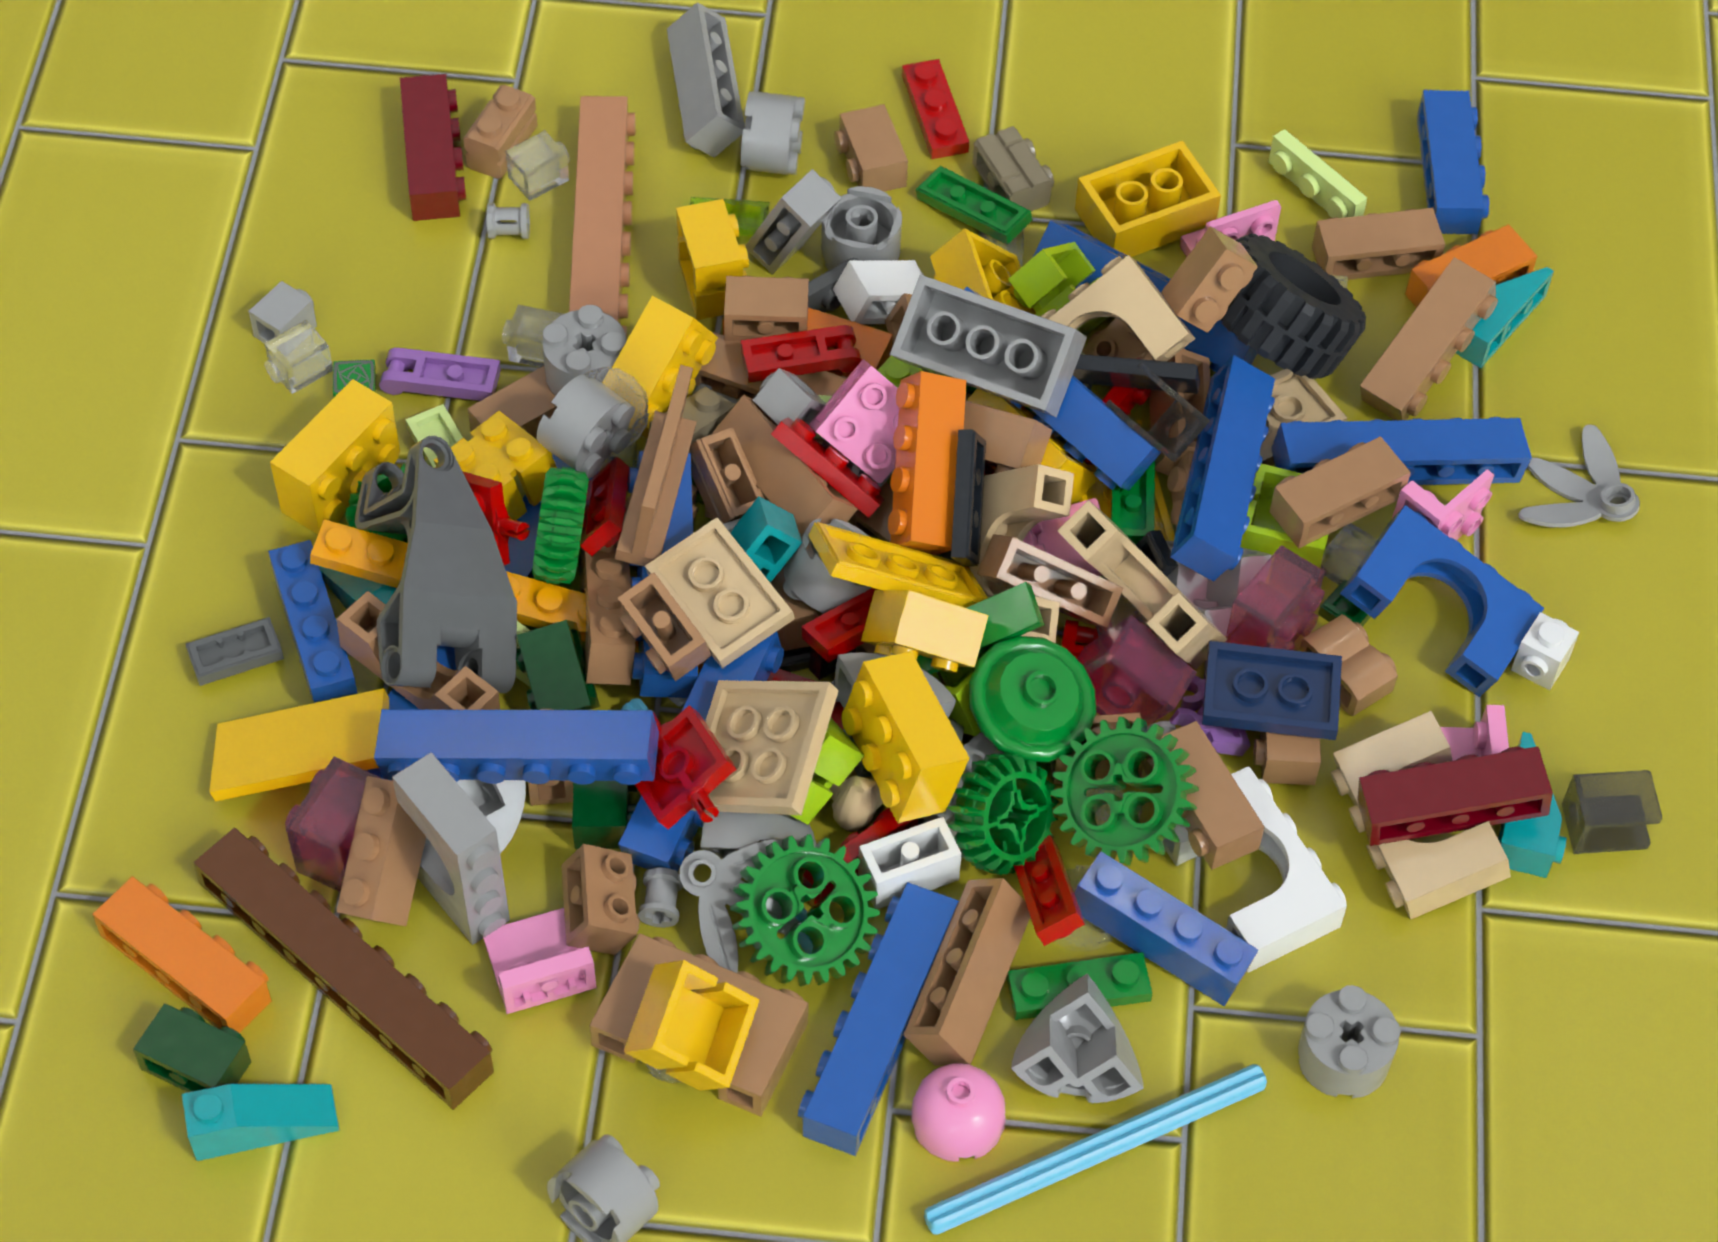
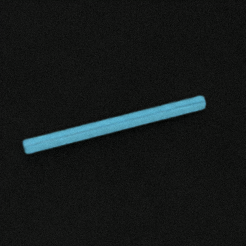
M1252 1064L929 1206L924 1210L925 1222L932 1234L938 1235L1261 1092L1266 1088V1076L1259 1065Z

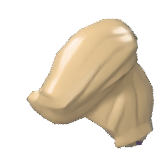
M853 769L839 787L835 784L830 787V791L833 793L831 798L834 801L832 804L833 819L841 828L847 831H858L867 827L876 814V810L883 804L879 787L873 775L865 778L860 777Z

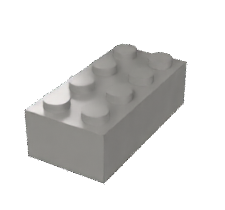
M919 275L890 355L904 363L938 375L967 380L966 385L1057 417L1087 337L1077 329Z

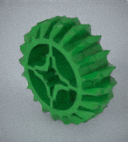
M562 467V469L550 468L545 473L532 574L537 580L559 585V583L570 584L575 579L589 482L585 472L575 471V468Z
M993 753L985 755L984 760L972 762V772L962 774L963 786L956 788L954 792L957 796L956 804L947 807L954 813V820L948 824V827L957 832L954 839L958 847L961 848V857L971 862V866L996 875H1008V873H1016L1014 865L1024 866L1025 859L1026 862L1036 861V852L1039 850L1038 846L1047 836L1051 835L1052 838H1055L1050 831L1052 822L1059 820L1053 815V808L1060 801L1050 796L1051 791L1055 788V784L1046 780L1048 771L1037 766L1036 761H1024L1023 757L1015 753Z

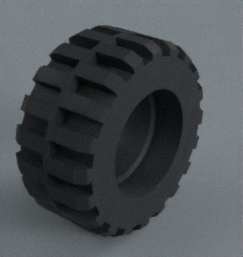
M1248 234L1238 238L1236 241L1243 245L1258 267L1254 271L1249 284L1242 288L1229 304L1226 314L1221 319L1222 325L1228 331L1233 332L1238 337L1237 339L1246 346L1249 345L1256 350L1257 354L1265 359H1270L1275 365L1284 370L1287 368L1293 374L1299 376L1306 375L1309 379H1321L1331 375L1365 330L1366 315L1362 311L1360 303L1354 300L1353 294L1339 284V281L1334 276L1329 275L1320 265L1310 261L1302 253L1288 248L1286 244L1273 241L1264 235Z

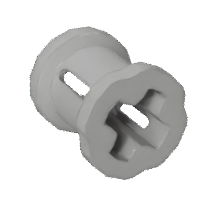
M488 203V239H495L497 235H521L522 239H529V204L522 203L520 207H496L494 203ZM500 220H516L517 222H501Z
M659 867L647 870L643 875V884L647 887L645 903L639 907V919L643 923L654 927L663 928L676 925L679 921V911L676 908L677 893L683 888L680 874L669 868Z

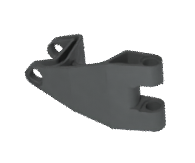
M435 435L428 436L411 446L404 473L397 465L390 462L381 463L367 471L362 479L355 515L356 528L359 530L405 534L408 538L400 583L377 618L381 676L384 683L390 686L431 688L436 674L437 646L454 647L457 671L462 670L466 666L498 690L499 693H507L514 685L516 677L517 600L508 579L492 529L450 446L441 437ZM424 447L430 448L435 452L438 459L437 468L431 467L424 460ZM379 473L385 475L390 480L392 489L389 493H384L377 484V475Z

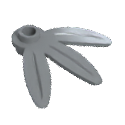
M1586 425L1582 430V451L1587 471L1594 484L1556 464L1540 458H1532L1527 467L1530 472L1548 489L1566 499L1575 501V503L1526 507L1518 513V516L1523 521L1546 527H1572L1592 522L1600 517L1609 521L1620 522L1629 520L1638 513L1640 500L1631 486L1621 483L1614 454L1600 430L1594 425Z
M772 839L754 843L736 850L722 859L713 852L699 850L689 854L681 864L680 880L682 885L689 893L699 896L700 930L707 955L725 969L735 973L738 972L736 936L725 905L731 906L743 901V897L732 891L734 886L740 883H747L741 881L740 871L747 866L756 868L751 857L758 852L767 856L766 846L774 841L782 848L783 839ZM702 864L709 866L711 869V877L706 882H699L694 878L695 868ZM768 898L766 902L768 913L773 918L780 920L782 915L780 904L775 899ZM794 917L778 932L786 934L798 920Z

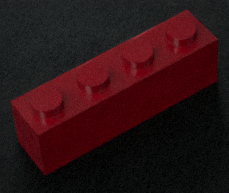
M446 74L401 77L400 89L407 175L413 221L460 217L459 201L467 200L464 176L457 177L456 171L464 170L462 148L454 147V142L461 141L459 118H451V113L458 112L456 89H448Z
M1539 746L1525 749L1523 747H1510L1496 754L1484 756L1469 754L1458 758L1456 761L1438 764L1423 762L1409 769L1392 772L1388 770L1374 771L1367 776L1359 777L1357 800L1369 845L1374 846L1467 830L1489 821L1490 825L1547 816L1550 811L1553 791Z

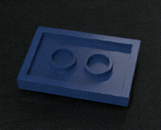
M1209 641L1202 725L1336 740L1339 723L1342 656Z

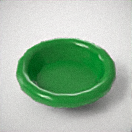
M1016 636L995 643L977 660L969 681L970 710L980 732L998 750L1008 754H1018V756L1023 757L1024 761L1033 760L1047 763L1059 759L1060 755L1072 754L1074 749L1070 741L1075 740L1082 744L1086 740L1084 729H1091L1096 717L1095 689L1085 667L1066 648L1043 637Z

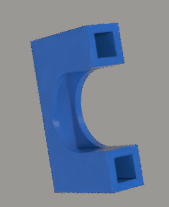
M1405 505L1384 528L1340 594L1375 619L1393 601L1409 578L1417 576L1432 577L1449 585L1458 593L1466 606L1469 616V630L1466 639L1445 672L1480 697L1499 680L1519 649L1521 641L1539 613H1542L1544 607L1533 600L1529 593L1517 588L1498 574L1491 565L1483 563L1463 548L1460 542L1448 537L1429 523L1425 516Z

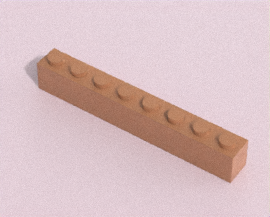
M581 96L569 312L579 310L585 305H595L601 308L603 313L617 320L621 325V318H628L629 314L628 294H622V287L630 286V264L623 263V256H631V232H624L625 225H632V201H626V195H633L634 181L633 171H627V165H634L635 145L634 142H628V136H636V114L628 112L627 96ZM622 326L627 339V326Z

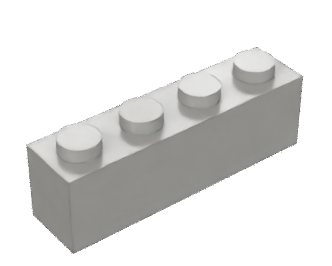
M697 2L667 28L685 141L692 148L699 149L715 157L742 135L745 124L726 19Z

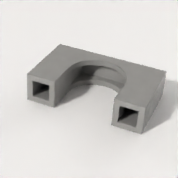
M431 752L392 777L396 800L426 836L417 878L468 941L474 945L483 937L485 938L510 921L497 830Z

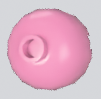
M948 1064L934 1069L921 1081L912 1101V1123L918 1142L932 1155L947 1161L959 1162V1158H968L975 1155L974 1159L987 1154L997 1145L1005 1127V1100L998 1083L986 1071L970 1064Z

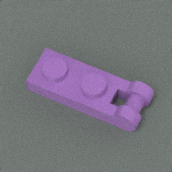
M392 348L388 351L385 363L388 370L382 373L379 387L383 392L391 395H398L404 391L481 401L496 392L501 372L500 360ZM409 369H414L413 373L406 371H408Z

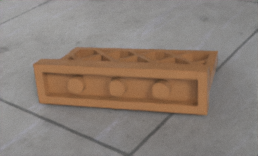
M680 365L667 414L658 411L654 413L615 554L616 560L645 567V565L662 554L697 421L682 418L693 371L691 367Z

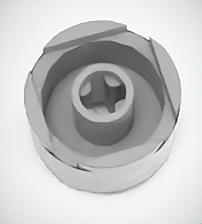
M749 91L745 109V116L747 117L745 129L743 128L741 144L742 169L796 175L798 154L801 153L803 131L800 130V125L804 116L805 98Z
M863 186L849 188L847 194L840 196L839 202L822 222L821 251L826 268L831 270L852 258H858L859 261L898 260L901 250L902 213L899 206L897 209L891 202L892 198L879 189Z
M585 305L579 310L561 315L544 328L543 355L547 385L555 396L569 381L578 375L584 374L588 378L590 375L601 383L604 382L627 341L625 331L620 323L610 315L603 313L602 309L598 306Z
M582 374L569 381L552 400V403L557 406L551 418L543 415L537 429L538 443L571 468H575V471L585 472L588 479L598 473L603 462L612 452L619 454L628 445L631 433L627 431V428L634 415L635 408L590 375L588 378Z
M815 519L801 537L803 543L784 565L783 571L786 581L783 584V589L789 597L795 600H802L810 607L820 611L823 615L872 587L830 576L808 536L814 522L821 521V519ZM833 519L830 524H827L868 536L856 526L843 520Z
M1349 985L1341 990L1330 992L1319 998L1307 1014L1298 1047L1300 1069L1309 1083L1326 1095L1337 1097V1094L1353 1095L1352 1098L1369 1095L1382 1085L1388 1075L1399 1043L1400 1026L1392 1012L1382 1001L1365 993L1358 986Z
M604 1134L599 1140L591 1141L548 1181L547 1191L552 1203L558 1198L566 1209L560 1215L561 1219L583 1242H627L657 1213L658 1200L655 1191L660 1187V1182L651 1169L644 1165L637 1166L624 1154L622 1146L614 1137Z

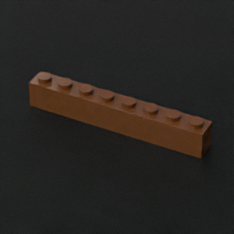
M234 827L193 862L202 887L452 1110L494 1073L491 1057L492 1047L480 1033L475 1030L469 1033L459 1024L458 1016L447 1004L440 1002L437 1005L426 995L427 991L423 984L410 973L404 976L394 967L393 959L382 947L376 945L372 948L362 939L363 935L359 928L350 919L344 917L340 920L331 912V906L327 900L316 890H312L309 893L300 885L298 876L287 864L282 862L280 865H277L270 859L268 850L256 837L251 835L249 838H246Z

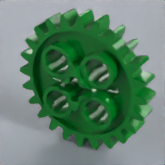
M1121 716L1118 717L1116 729H1114L1111 723L1101 720V734L1085 728L1084 733L1087 742L1084 745L1075 740L1070 741L1072 748L1076 752L1073 757L1060 755L1059 759L1068 767L1066 772L1053 773V777L1063 782V788L1051 791L1052 796L1063 800V804L1057 806L1053 813L1060 817H1068L1060 826V830L1067 834L1076 832L1070 843L1078 848L1087 844L1085 849L1086 855L1095 858L1102 851L1115 860L1118 854L1120 863L1130 866L1134 853L1139 861L1147 863L1149 861L1148 849L1151 848L1156 853L1164 855L1165 848L1162 841L1165 838L1175 843L1180 841L1174 831L1176 825L1186 828L1190 827L1191 824L1182 817L1184 810L1192 811L1197 809V806L1186 800L1187 794L1199 791V787L1186 782V778L1192 776L1197 771L1191 765H1181L1190 755L1189 752L1183 748L1173 750L1178 739L1171 734L1162 738L1164 728L1154 723L1147 731V722L1137 718L1131 728L1129 720ZM1152 757L1154 768L1151 774L1140 778L1138 773L1140 763L1145 758ZM1108 759L1110 763L1109 773L1103 779L1096 780L1095 769L1098 763ZM1126 783L1136 789L1154 788L1159 785L1163 787L1160 793L1125 792L1122 798L1112 793L1096 794L1087 797L1086 794L1089 789L1124 790ZM1148 802H1153L1155 808L1153 817L1148 822L1141 824L1139 820L1141 807ZM1108 804L1111 811L1110 817L1107 822L1098 826L1095 820L1096 812L1102 805Z
M809 834L800 839L799 845L793 836H788L782 840V848L774 841L766 846L767 856L758 852L751 857L756 868L747 866L740 871L741 876L748 883H740L734 886L732 890L737 895L743 897V901L730 906V910L743 915V919L732 925V928L734 930H746L748 935L739 943L740 948L753 945L756 950L751 956L750 962L754 963L764 958L767 960L764 974L768 976L781 969V983L784 984L790 982L795 974H797L800 987L810 984L812 976L818 985L829 982V973L835 979L846 975L844 965L849 968L858 966L860 961L856 953L864 954L871 949L863 937H871L878 932L874 926L867 923L869 919L880 915V911L868 907L867 902L878 896V893L876 891H865L863 887L869 881L871 875L863 874L857 876L854 871L861 860L857 858L846 863L843 860L846 853L845 846L836 849L833 853L829 852V838L819 841L816 847H814L812 836ZM800 867L805 868L811 873L813 877L811 889L806 888L799 881L798 871ZM831 882L834 886L833 890L807 912V918L795 923L784 938L779 939L777 932L803 910L805 902L815 898L824 889L826 884ZM768 898L775 899L780 904L782 909L780 920L773 918L768 913L766 908ZM831 901L836 902L843 909L844 919L842 923L835 921L830 915L829 906ZM800 932L807 934L811 938L813 944L811 954L805 953L799 947L797 939Z

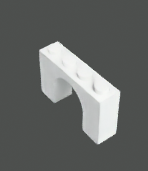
M1248 766L1231 775L1265 826L1259 850L1267 854L1275 862L1283 879L1282 886L1276 892L1229 915L1226 930L1259 950L1247 970L1249 973L1340 928L1347 905L1341 888L1336 883H1331L1322 871L1321 862L1312 848H1306L1298 837L1292 818L1287 813L1282 814L1273 801V795L1268 784L1263 779H1258ZM1176 825L1174 831L1180 841L1175 843L1165 838L1162 843L1174 864L1178 866L1197 857L1189 843L1186 828Z

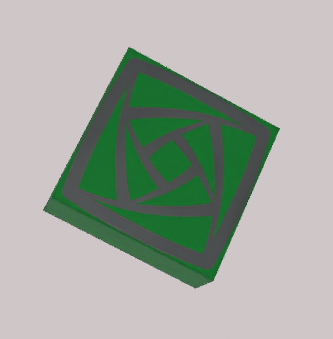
M375 359L333 361V397L352 379L376 392Z

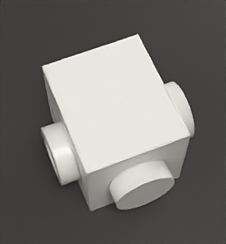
M1540 612L1521 641L1511 671L1550 691L1569 661L1579 632L1570 628L1565 622L1553 619Z

